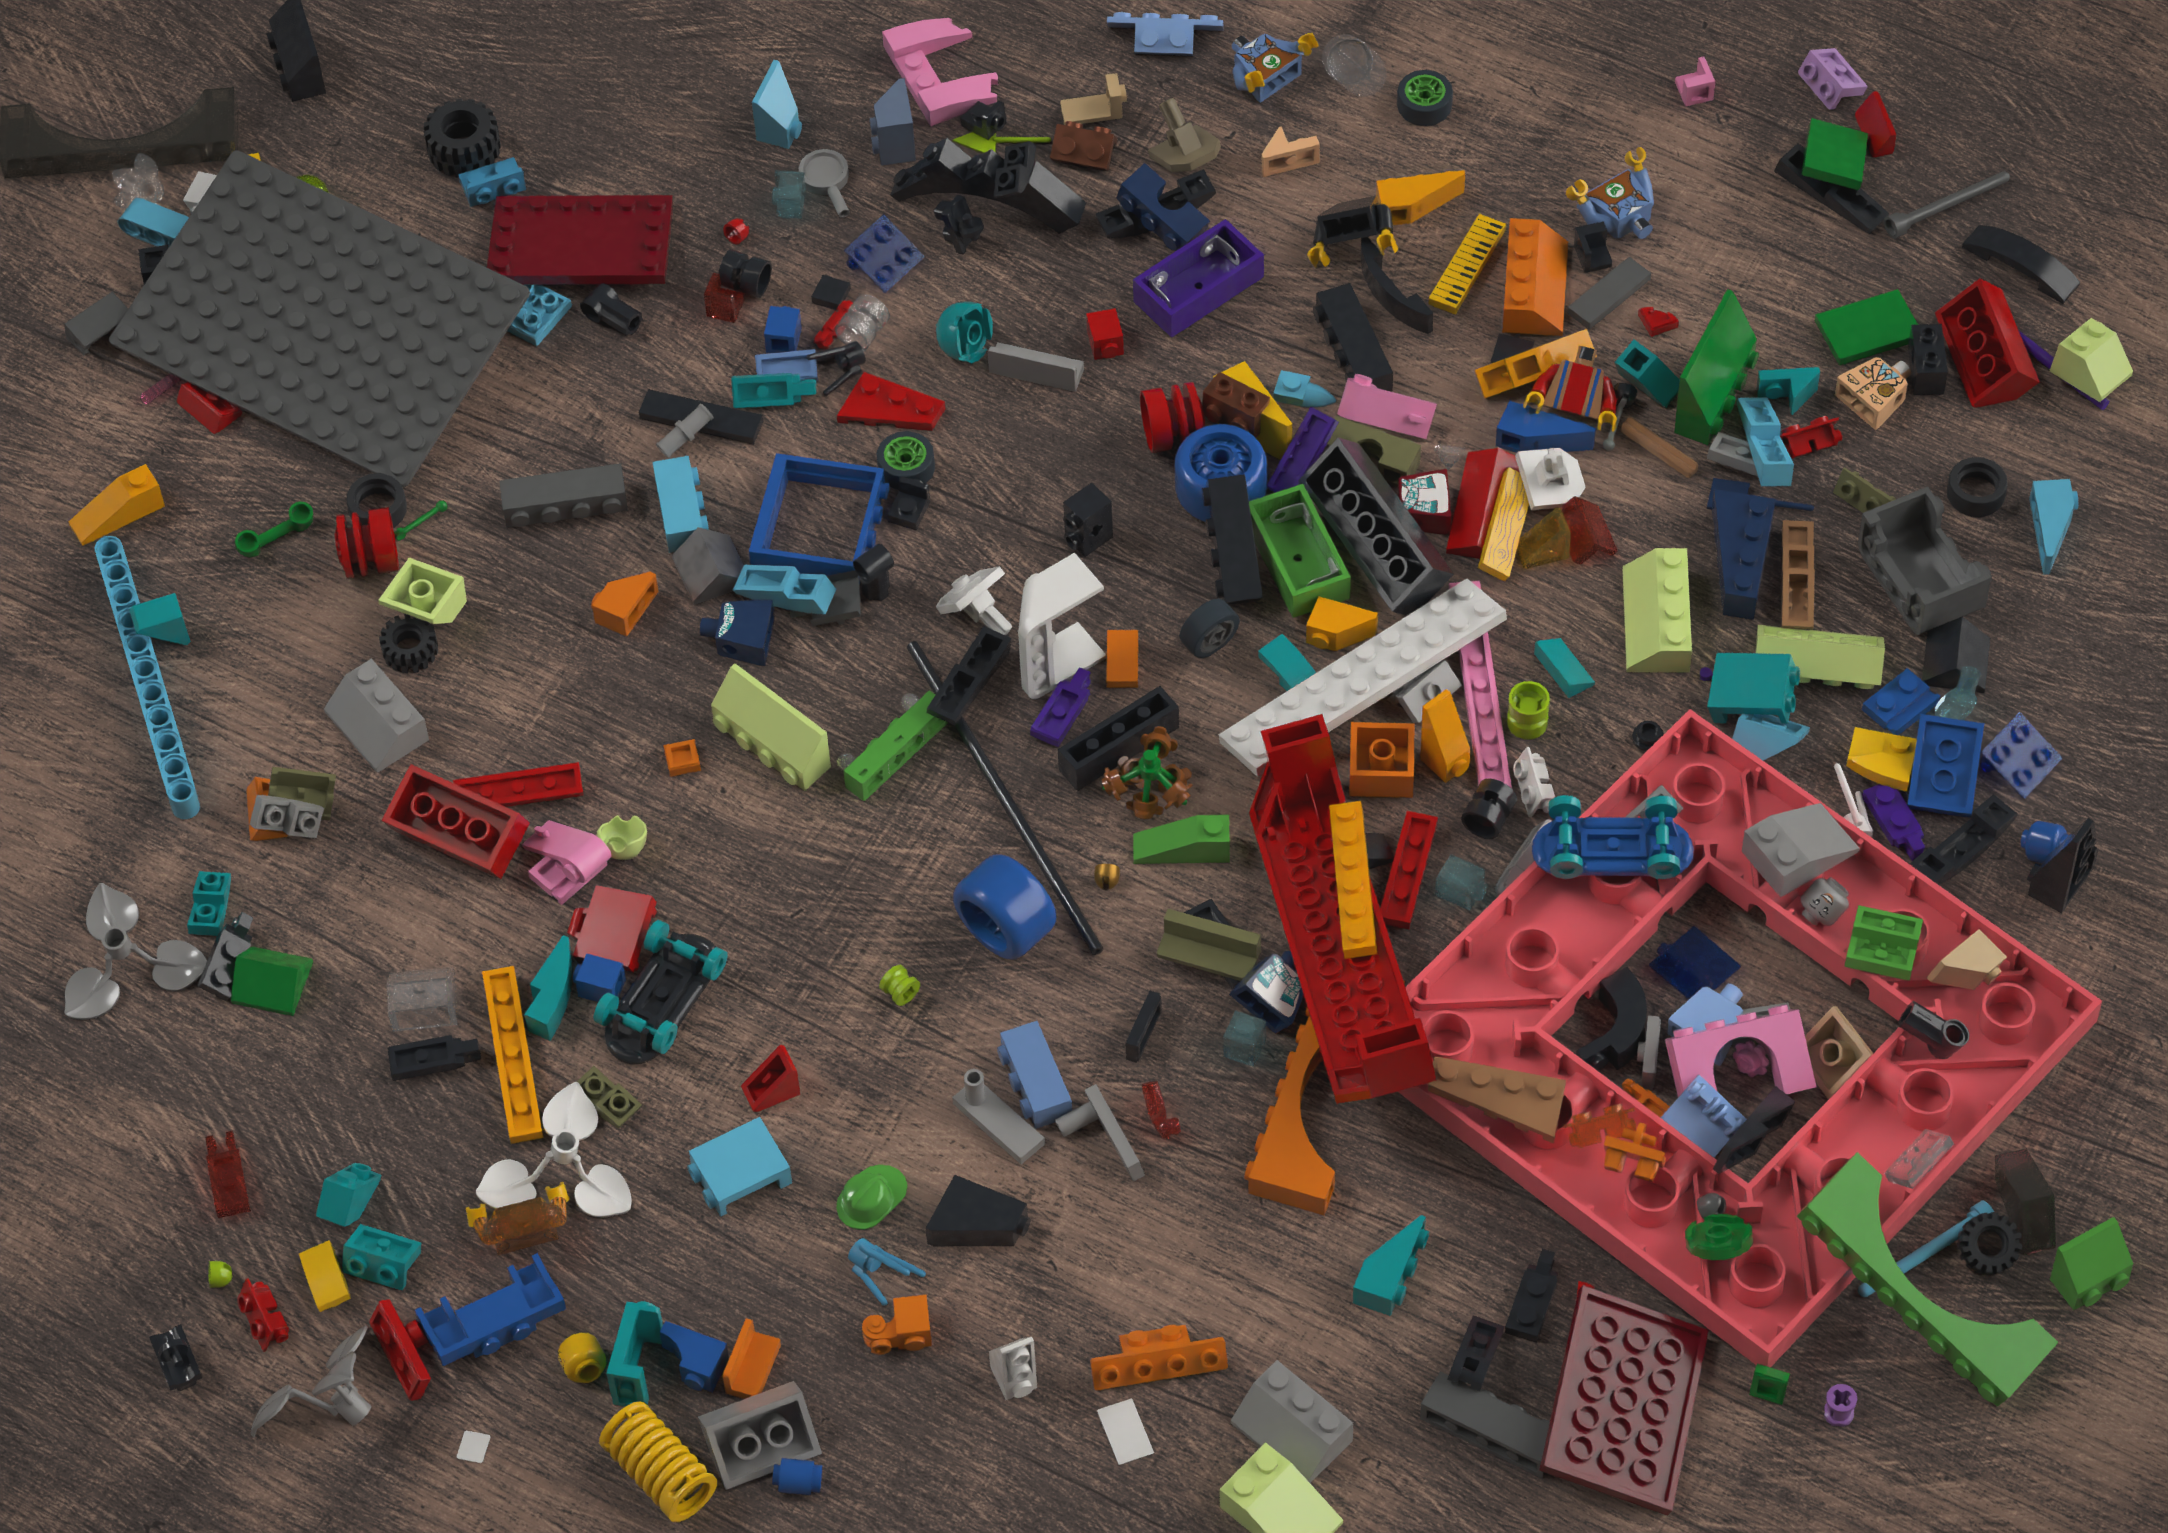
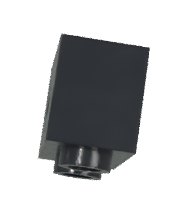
M1942 324L1911 325L1908 353L1913 394L1944 395L1948 369Z
M1092 482L1063 502L1064 539L1071 549H1077L1086 557L1113 538L1112 501Z

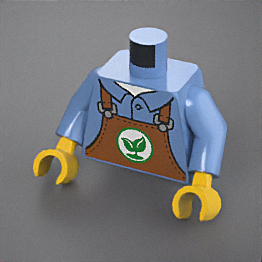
M1307 33L1295 42L1275 39L1268 34H1262L1252 42L1244 36L1236 38L1232 44V50L1236 52L1234 56L1235 66L1232 70L1236 88L1240 91H1249L1260 103L1301 75L1302 55L1309 56L1312 53L1311 49L1319 46L1314 34Z
M1642 147L1636 149L1638 161L1633 159L1631 151H1628L1625 155V162L1629 166L1634 167L1633 172L1627 169L1588 191L1586 182L1581 179L1574 182L1578 192H1576L1572 185L1567 188V198L1572 201L1577 200V208L1587 225L1604 221L1607 233L1614 238H1621L1633 231L1638 238L1643 239L1651 233L1653 226L1648 221L1651 219L1654 197L1647 168L1642 166V162L1646 159V152Z

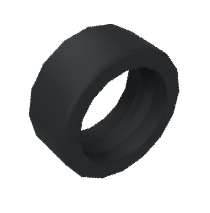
M1970 457L1961 460L1953 466L1950 472L1947 498L1951 505L1962 514L1970 517L1991 515L2001 508L2005 500L2008 486L2007 475L1996 462L1984 457ZM1980 477L1993 484L1995 492L1985 497H1974L1965 493L1960 488L1959 483L1966 478Z
M382 473L368 474L356 480L347 492V507L351 520L352 513L357 512L361 524L367 525L368 512L362 511L359 508L360 502L372 494L384 493L394 498V503L389 507L393 528L402 522L407 512V503L404 490L398 480Z

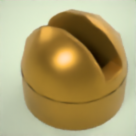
M1113 864L1096 865L1094 869L1096 885L1103 889L1104 884H1109V890L1113 889L1119 882L1120 868Z

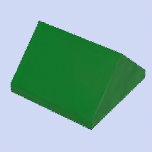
M251 946L236 956L231 1003L293 1016L313 965V959Z

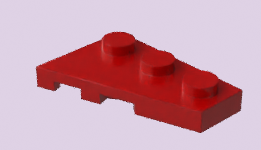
M863 372L837 414V423L848 424L849 420L863 421L864 425L876 426V423L894 424L896 428L932 431L946 409L945 401Z

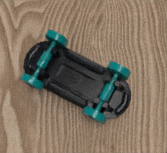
M656 920L648 930L644 941V948L654 954L620 1003L618 996L608 992L602 996L596 1006L593 1019L594 1022L605 1026V1041L610 1053L619 1061L630 1065L643 1064L651 1061L660 1053L665 1054L671 1048L676 1038L678 1027L710 980H716L722 973L727 962V951L716 947L710 940L696 934H678L673 931L670 938H667L669 924Z

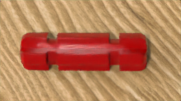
M842 301L837 308L838 312L835 311L822 327V331H819L814 337V342L818 348L828 349L834 342V338L836 339L849 323L848 318L852 319L856 314L857 307L852 301Z

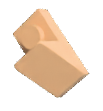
M1279 127L1262 153L1263 177L1320 163V144L1317 136L1288 142L1282 127Z

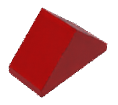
M779 1045L741 1085L753 1112L762 1111L800 1095L798 1073L784 1045Z

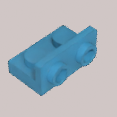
M514 157L458 174L460 184L470 207L495 200L496 196L514 195L517 192L526 190L522 168L518 167Z

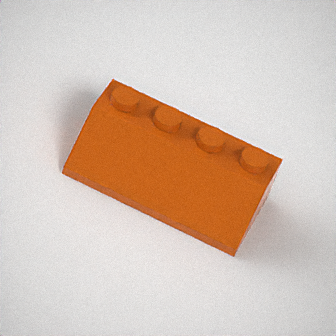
M1510 218L1502 333L1563 336L1568 241L1541 220Z

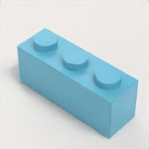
M689 456L653 462L669 553L675 552L698 527L709 530L707 516H700L699 510L705 509L702 491H695V486L700 485L697 467L691 468Z

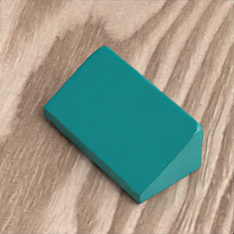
M1561 638L1535 642L1534 655L1568 698L1595 685V681Z

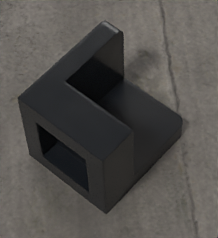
M1604 221L1575 227L1574 248L1584 273L1612 267V259L1606 246L1607 228Z

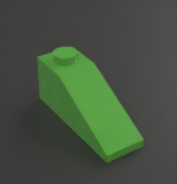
M1196 815L1133 833L1134 864L1230 863L1229 815Z

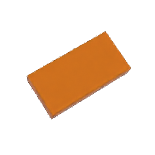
M1107 630V688H1138V630Z

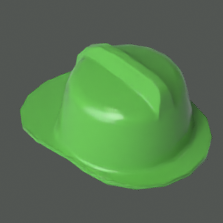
M881 1164L870 1166L860 1174L854 1175L847 1181L837 1199L836 1209L841 1221L853 1229L865 1230L876 1226L905 1197L908 1186L905 1176L900 1170L890 1165Z

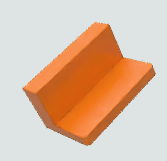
M745 1319L723 1372L726 1394L742 1399L762 1393L781 1347L779 1338L755 1332L753 1320Z

